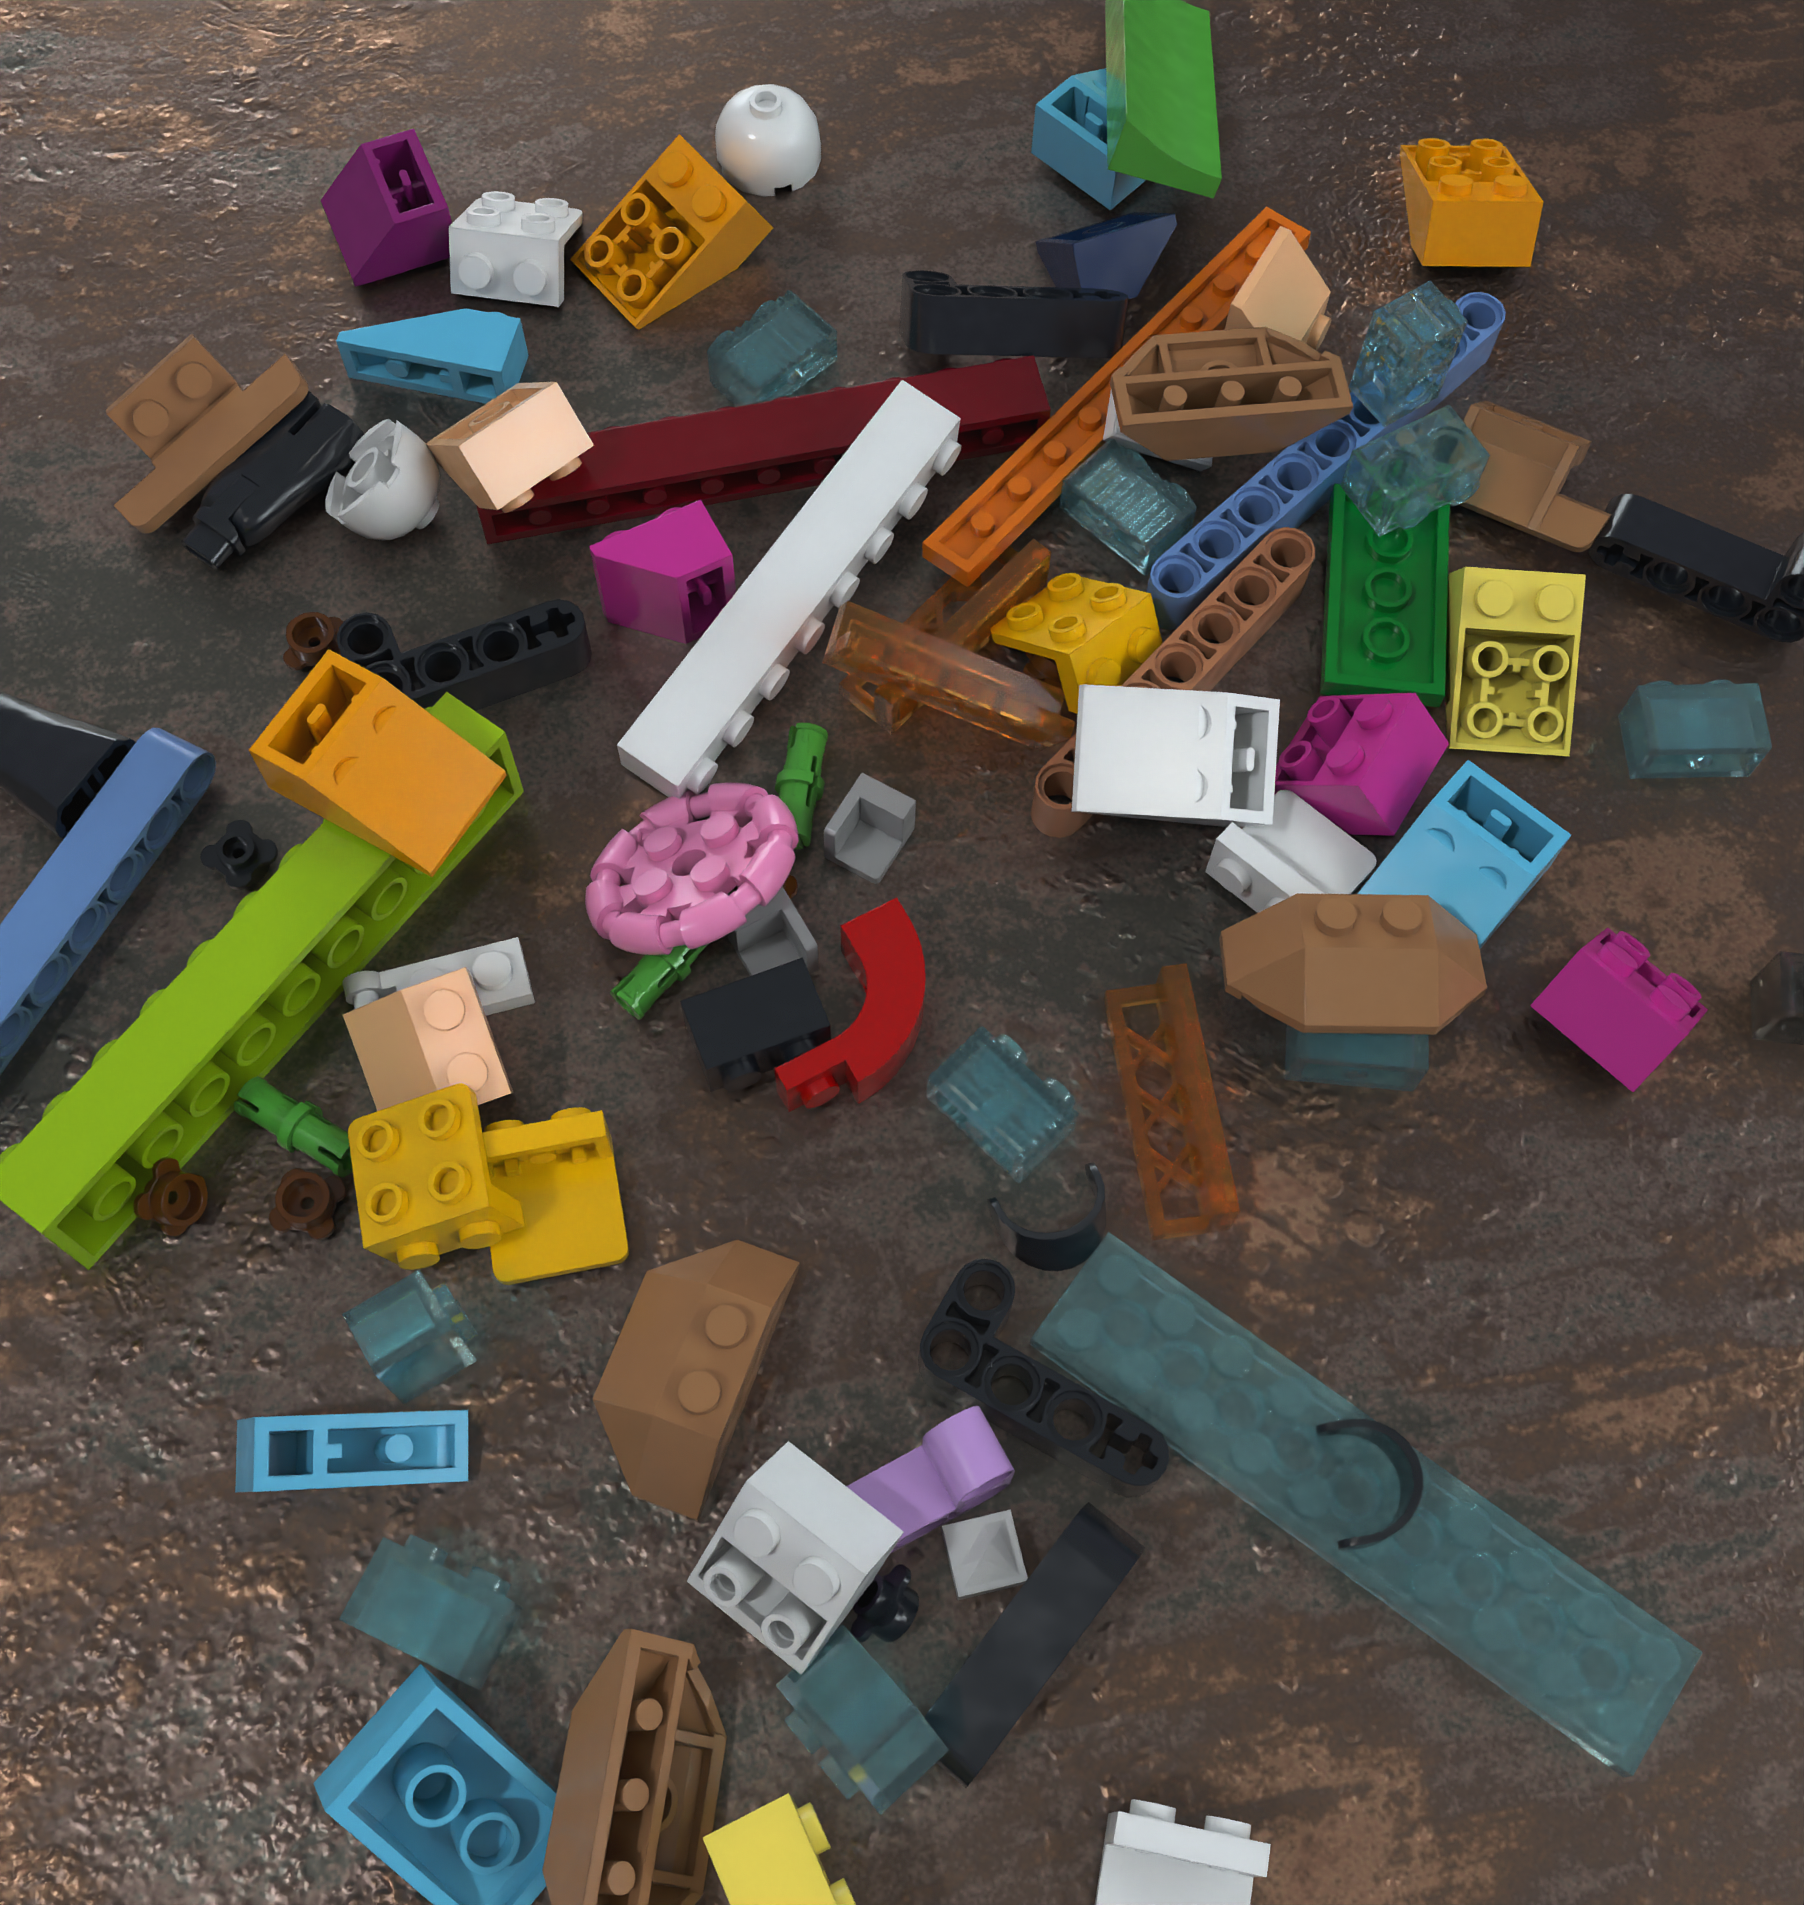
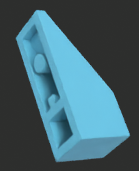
M467 308L339 332L336 340L349 378L484 404L519 383L529 356L520 318L510 317L500 312H483Z
M468 1410L268 1416L237 1420L235 1493L468 1481Z

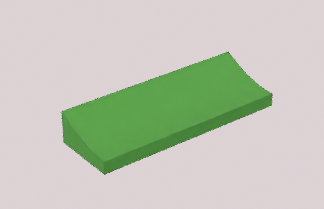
M1106 0L1108 170L1214 199L1222 180L1209 11L1190 5L1182 0Z

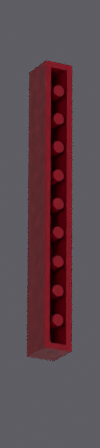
M1031 355L1014 359L1002 358L991 363L962 368H945L938 372L905 378L892 377L882 382L853 387H835L828 391L795 397H778L771 401L738 407L725 406L715 411L692 415L668 416L657 421L622 427L610 426L599 431L588 432L587 434L594 446L578 456L582 462L581 465L570 474L558 480L551 481L548 476L531 487L534 496L524 505L507 513H504L501 508L493 510L479 508L478 506L477 511L488 545L661 514L668 509L674 507L682 508L698 500H701L704 506L819 486L901 380H904L961 418L957 443L962 447L956 461L1018 450L1050 418L1051 409L1035 357Z

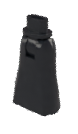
M308 391L301 403L216 476L203 495L200 508L192 516L196 526L181 541V544L192 555L215 570L231 554L241 557L245 552L243 544L250 547L270 535L299 508L328 488L336 471L342 476L349 473L355 464V461L350 458L349 452L364 435V432L349 416L330 404L324 403L321 405L319 399Z
M0 692V788L8 793L34 818L64 839L96 797L95 792L99 793L136 742L99 726L45 710L25 700Z

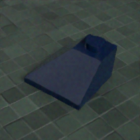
M1133 212L1035 242L1038 254L1056 287L1109 289L1128 295V299L1137 297L1176 228L1177 222L1175 213Z

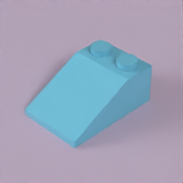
M420 1663L313 1783L324 1811L433 1905H531L546 1887L542 1869L557 1790L468 1705Z

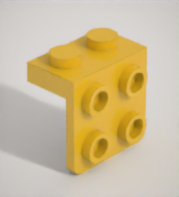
M1065 573L1052 578L1047 583L1046 588L1027 602L1012 607L1007 612L1006 617L990 629L993 641L996 644L1055 660L1068 710L1076 714L1078 713L1079 685L1122 686L1163 643L1151 593L1127 588L1118 583H1106L1081 577L1076 573Z
M462 1083L454 1084L359 1117L350 1124L348 1140L364 1249L397 1264L402 1269H422L436 1264L440 1260L441 1254L462 1247L465 1249L489 1247L501 1241V1234L525 1227L521 1202L490 1182L477 1097L474 1090Z
M582 1107L567 1108L554 1113L551 1116V1120L524 1125L519 1120H503L491 1123L484 1128L482 1134L490 1182L521 1202L525 1227L501 1234V1241L490 1246L493 1273L501 1284L512 1285L620 1264L627 1259L629 1246L612 1138L602 1110L591 1112L589 1109Z

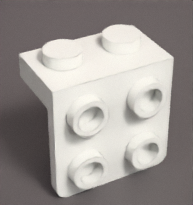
M493 191L483 193L482 198L476 199L449 226L451 294L559 307L564 301V245L583 223V212L579 209L568 208L567 201L556 198L538 199L534 204L515 201V196L506 192Z
M1280 790L1274 795L1273 825L1245 826L1241 829L1232 822L1216 838L1205 872L1259 913L1297 893L1353 894L1373 872L1377 861L1372 852L1294 792Z
M1131 1799L1129 1813L1120 1811L1108 1813L1095 1905H1250L1253 1878L1267 1877L1271 1844L1250 1840L1251 1825L1215 1816H1206L1203 1830L1174 1823L1176 1808Z

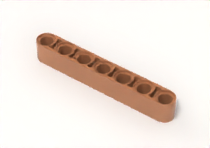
M1290 527L1275 529L1269 533L1122 686L1211 691L1300 597L1315 558V546L1312 539L1305 532ZM1241 601L1250 602L1254 605H1247ZM1204 639H1213L1219 642V644L1209 643ZM1165 677H1177L1184 682H1172ZM1076 733L1041 768L1036 776L1031 818L1036 828L1049 837L1063 838L1071 836L1093 815L1091 813L1072 812V803L1057 804L1048 798L1057 794L1064 795L1072 800Z

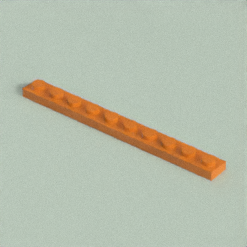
M1266 206L922 542V557L966 587H969L1112 444L1103 441L1112 374L1119 367H1123L1130 357L1153 335L1225 330L1230 304L1279 227L1282 226L1291 230L1304 251L1308 248L1311 231Z

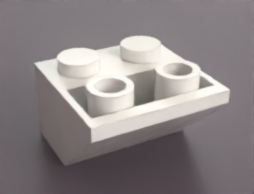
M788 1441L746 1480L687 1582L802 1675L873 1581L904 1531Z

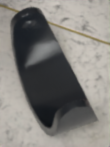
M1094 1162L1085 1164V1171L1096 1199L1095 1205L1081 1222L1066 1230L1048 1233L1029 1231L1008 1219L996 1197L987 1199L988 1208L996 1230L1004 1245L1016 1258L1028 1266L1040 1270L1062 1271L1082 1264L1096 1252L1106 1228L1105 1185Z
M1346 1419L1317 1425L1316 1432L1318 1436L1355 1435L1378 1446L1395 1467L1400 1482V1501L1393 1521L1382 1532L1337 1541L1338 1550H1356L1374 1546L1401 1530L1416 1512L1424 1488L1423 1470L1419 1458L1410 1443L1396 1430L1380 1422L1366 1419Z

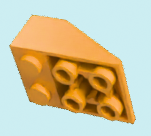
M679 134L570 260L636 329L640 330L738 269L771 232L773 227Z
M1425 138L1419 140L1417 145H1401L1400 161L1411 246L1422 266L1531 267L1544 201L1508 149L1501 142L1493 139H1475L1471 141L1470 146H1452L1449 142L1442 139Z
M329 649L249 749L252 758L271 790L430 877L434 876L507 776L503 768L387 680Z

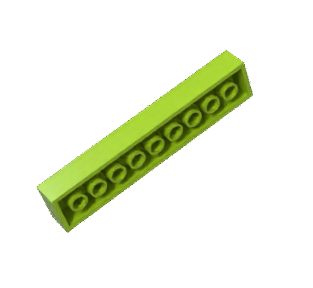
M448 692L433 707L425 708L427 712L503 768L507 774L506 778L434 876L430 877L334 823L323 819V823L303 844L295 845L284 855L276 873L259 891L249 893L240 901L234 911L233 918L213 939L204 941L192 952L188 959L187 967L166 989L158 990L147 999L140 1011V1016L118 1039L108 1042L97 1052L92 1061L91 1068L70 1090L60 1093L47 1105L43 1112L42 1120L20 1143L8 1147L0 1154V1201L82 1266L90 1270L137 1218L133 1208L134 1200L138 1194L143 1193L146 1184L153 1178V1165L159 1159L168 1157L176 1159L181 1169L234 1111V1102L244 1100V1098L237 1096L244 1084L254 1077L264 1078L341 994L344 990L343 980L345 977L360 972L522 795L524 789L504 730Z

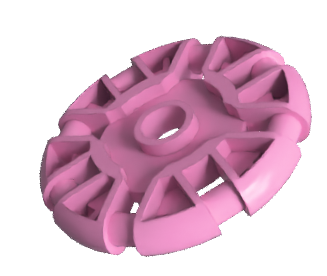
M746 783L711 784L708 792L696 795L691 790H687L680 799L673 796L664 799L642 812L639 816L643 821L632 830L627 832L621 829L602 850L591 870L590 876L593 882L586 887L585 905L587 914L593 928L602 938L610 940L616 948L631 953L669 955L673 947L686 945L689 949H695L716 941L747 922L745 915L758 904L766 906L784 885L796 858L793 850L797 847L799 841L795 818L788 806L778 796L768 795L765 789ZM710 817L709 819L698 821V819ZM737 886L738 889L728 896L727 894Z

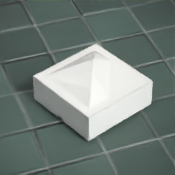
M1011 1509L941 1527L958 1600L1023 1585L1027 1581L1028 1577Z

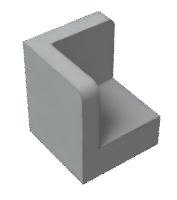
M861 773L824 829L825 858L871 883H880L915 829L916 800Z
M783 886L766 906L758 904L745 915L747 919L745 924L727 934L729 941L750 976L802 957L809 974L819 970L817 943Z

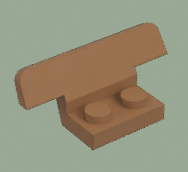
M193 334L189 335L106 409V414L151 459L152 464L155 466V469L116 502L114 507L139 532L147 534L157 530L215 479L219 473L233 463L304 400L308 393V383L298 367L284 354L244 389Z
M1487 400L1470 405L1449 449L1405 431H1398L1387 457L1388 471L1394 479L1431 494L1450 496V502L1572 552H1583L1591 548L1612 515L1559 493L1570 469L1583 462L1592 441Z

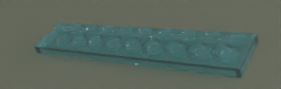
M1108 1232L1031 1337L1029 1344L1105 1400L1152 1425L1163 1435L1168 1446L1622 1777L1633 1776L1703 1652L1415 1448L1413 1449L1419 1458L1423 1470L1424 1488L1420 1504L1410 1521L1401 1530L1377 1545L1356 1550H1338L1337 1541L1382 1532L1393 1521L1400 1501V1482L1395 1467L1378 1446L1355 1435L1318 1436L1316 1426L1346 1419L1375 1420Z

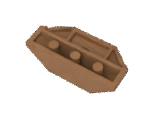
M1268 327L1153 335L1130 357L1123 367H1119L1112 374L1110 379L1120 432L1165 461L1279 452L1350 414L1353 408L1340 356L1327 351L1321 354L1306 343Z
M1297 893L1222 930L1219 937L1225 992L1240 1000L1245 997L1264 1013L1302 1033L1436 1035L1458 1017L1472 1002L1475 1003L1480 999L1487 989L1477 935L1428 895Z
M734 1240L646 1272L592 1398L634 1498L696 1522L699 1521L800 1267V1262L743 1241Z
M623 1629L573 1708L542 1869L551 1905H695L703 1895L709 1853L702 1837L713 1831L727 1735L711 1690L698 1668L701 1662L694 1644L635 1629Z

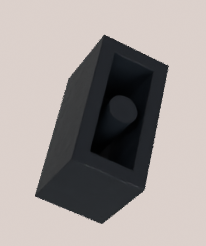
M803 957L680 1001L684 1023L710 1092L724 1087L728 1091L747 1088L758 1082L762 1077V1073L771 1071L831 1040V1025Z

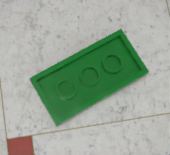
M1334 483L1329 505L1320 694L1416 693L1424 706L1440 707L1445 697L1450 496Z

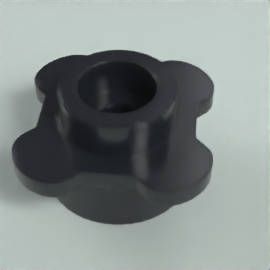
M235 820L227 825L226 834L216 844L208 845L202 850L200 858L206 869L218 870L230 888L242 890L264 878L270 864L277 859L278 849L272 840H262L254 834L253 828L248 821ZM242 850L245 852L242 857L234 858V854L237 851Z
M899 1564L885 1576L881 1577L876 1574L873 1581L853 1606L854 1612L858 1614L850 1630L853 1639L862 1643L871 1634H874L884 1642H893L909 1629L919 1607L917 1592L907 1586L911 1580L909 1568Z

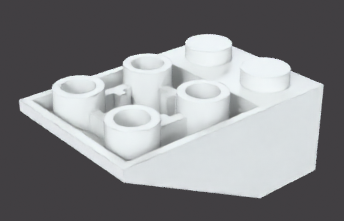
M1079 685L1072 812L1228 827L1232 822L1238 827L1273 825L1280 699L1228 692Z

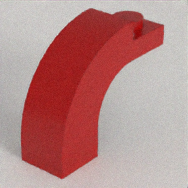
M897 897L840 925L841 952L863 988L865 1002L855 1021L840 1035L774 1068L777 1092L788 1112L802 1105L811 1109L828 1102L839 1093V1086L845 1083L857 1103L860 1104L882 1089L898 1073L914 1048L923 1019L926 981L925 960L918 934Z

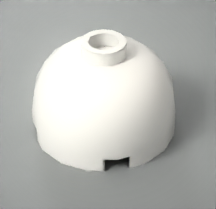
M774 84L754 85L739 91L723 108L716 124L715 142L717 161L722 166V174L727 182L743 192L764 197L775 196V188L785 187L790 184L792 191L802 188L815 176L821 162L819 127L815 114L799 94L787 87Z
M390 419L382 420L369 429L356 442L349 452L350 458L355 461V464L350 469L346 478L336 471L330 483L325 501L326 512L342 525L367 539L383 541L404 536L415 527L423 529L433 520L439 508V501L436 498L440 488L439 464L426 443L419 436L397 420L396 424Z

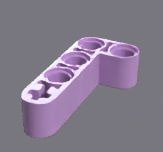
M973 1406L951 1416L928 1431L923 1437L921 1446L846 1487L904 1531L891 1551L893 1553L1001 1492L1011 1483L1015 1470L981 1408Z

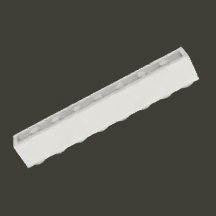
M901 380L619 741L617 748L622 766L667 797L673 796L680 799L687 790H691L698 795L708 786L718 769V764L714 761L727 744L736 747L744 739L754 722V717L750 714L763 697L770 701L780 692L790 674V670L786 667L799 651L803 654L811 651L824 631L825 624L822 623V620L834 605L841 609L848 603L859 585L860 579L856 576L868 560L876 564L884 556L894 538V533L891 530L902 516L909 520L916 514L928 493V489L925 486L937 472L943 476L952 467L962 447L957 443L960 417L904 380Z

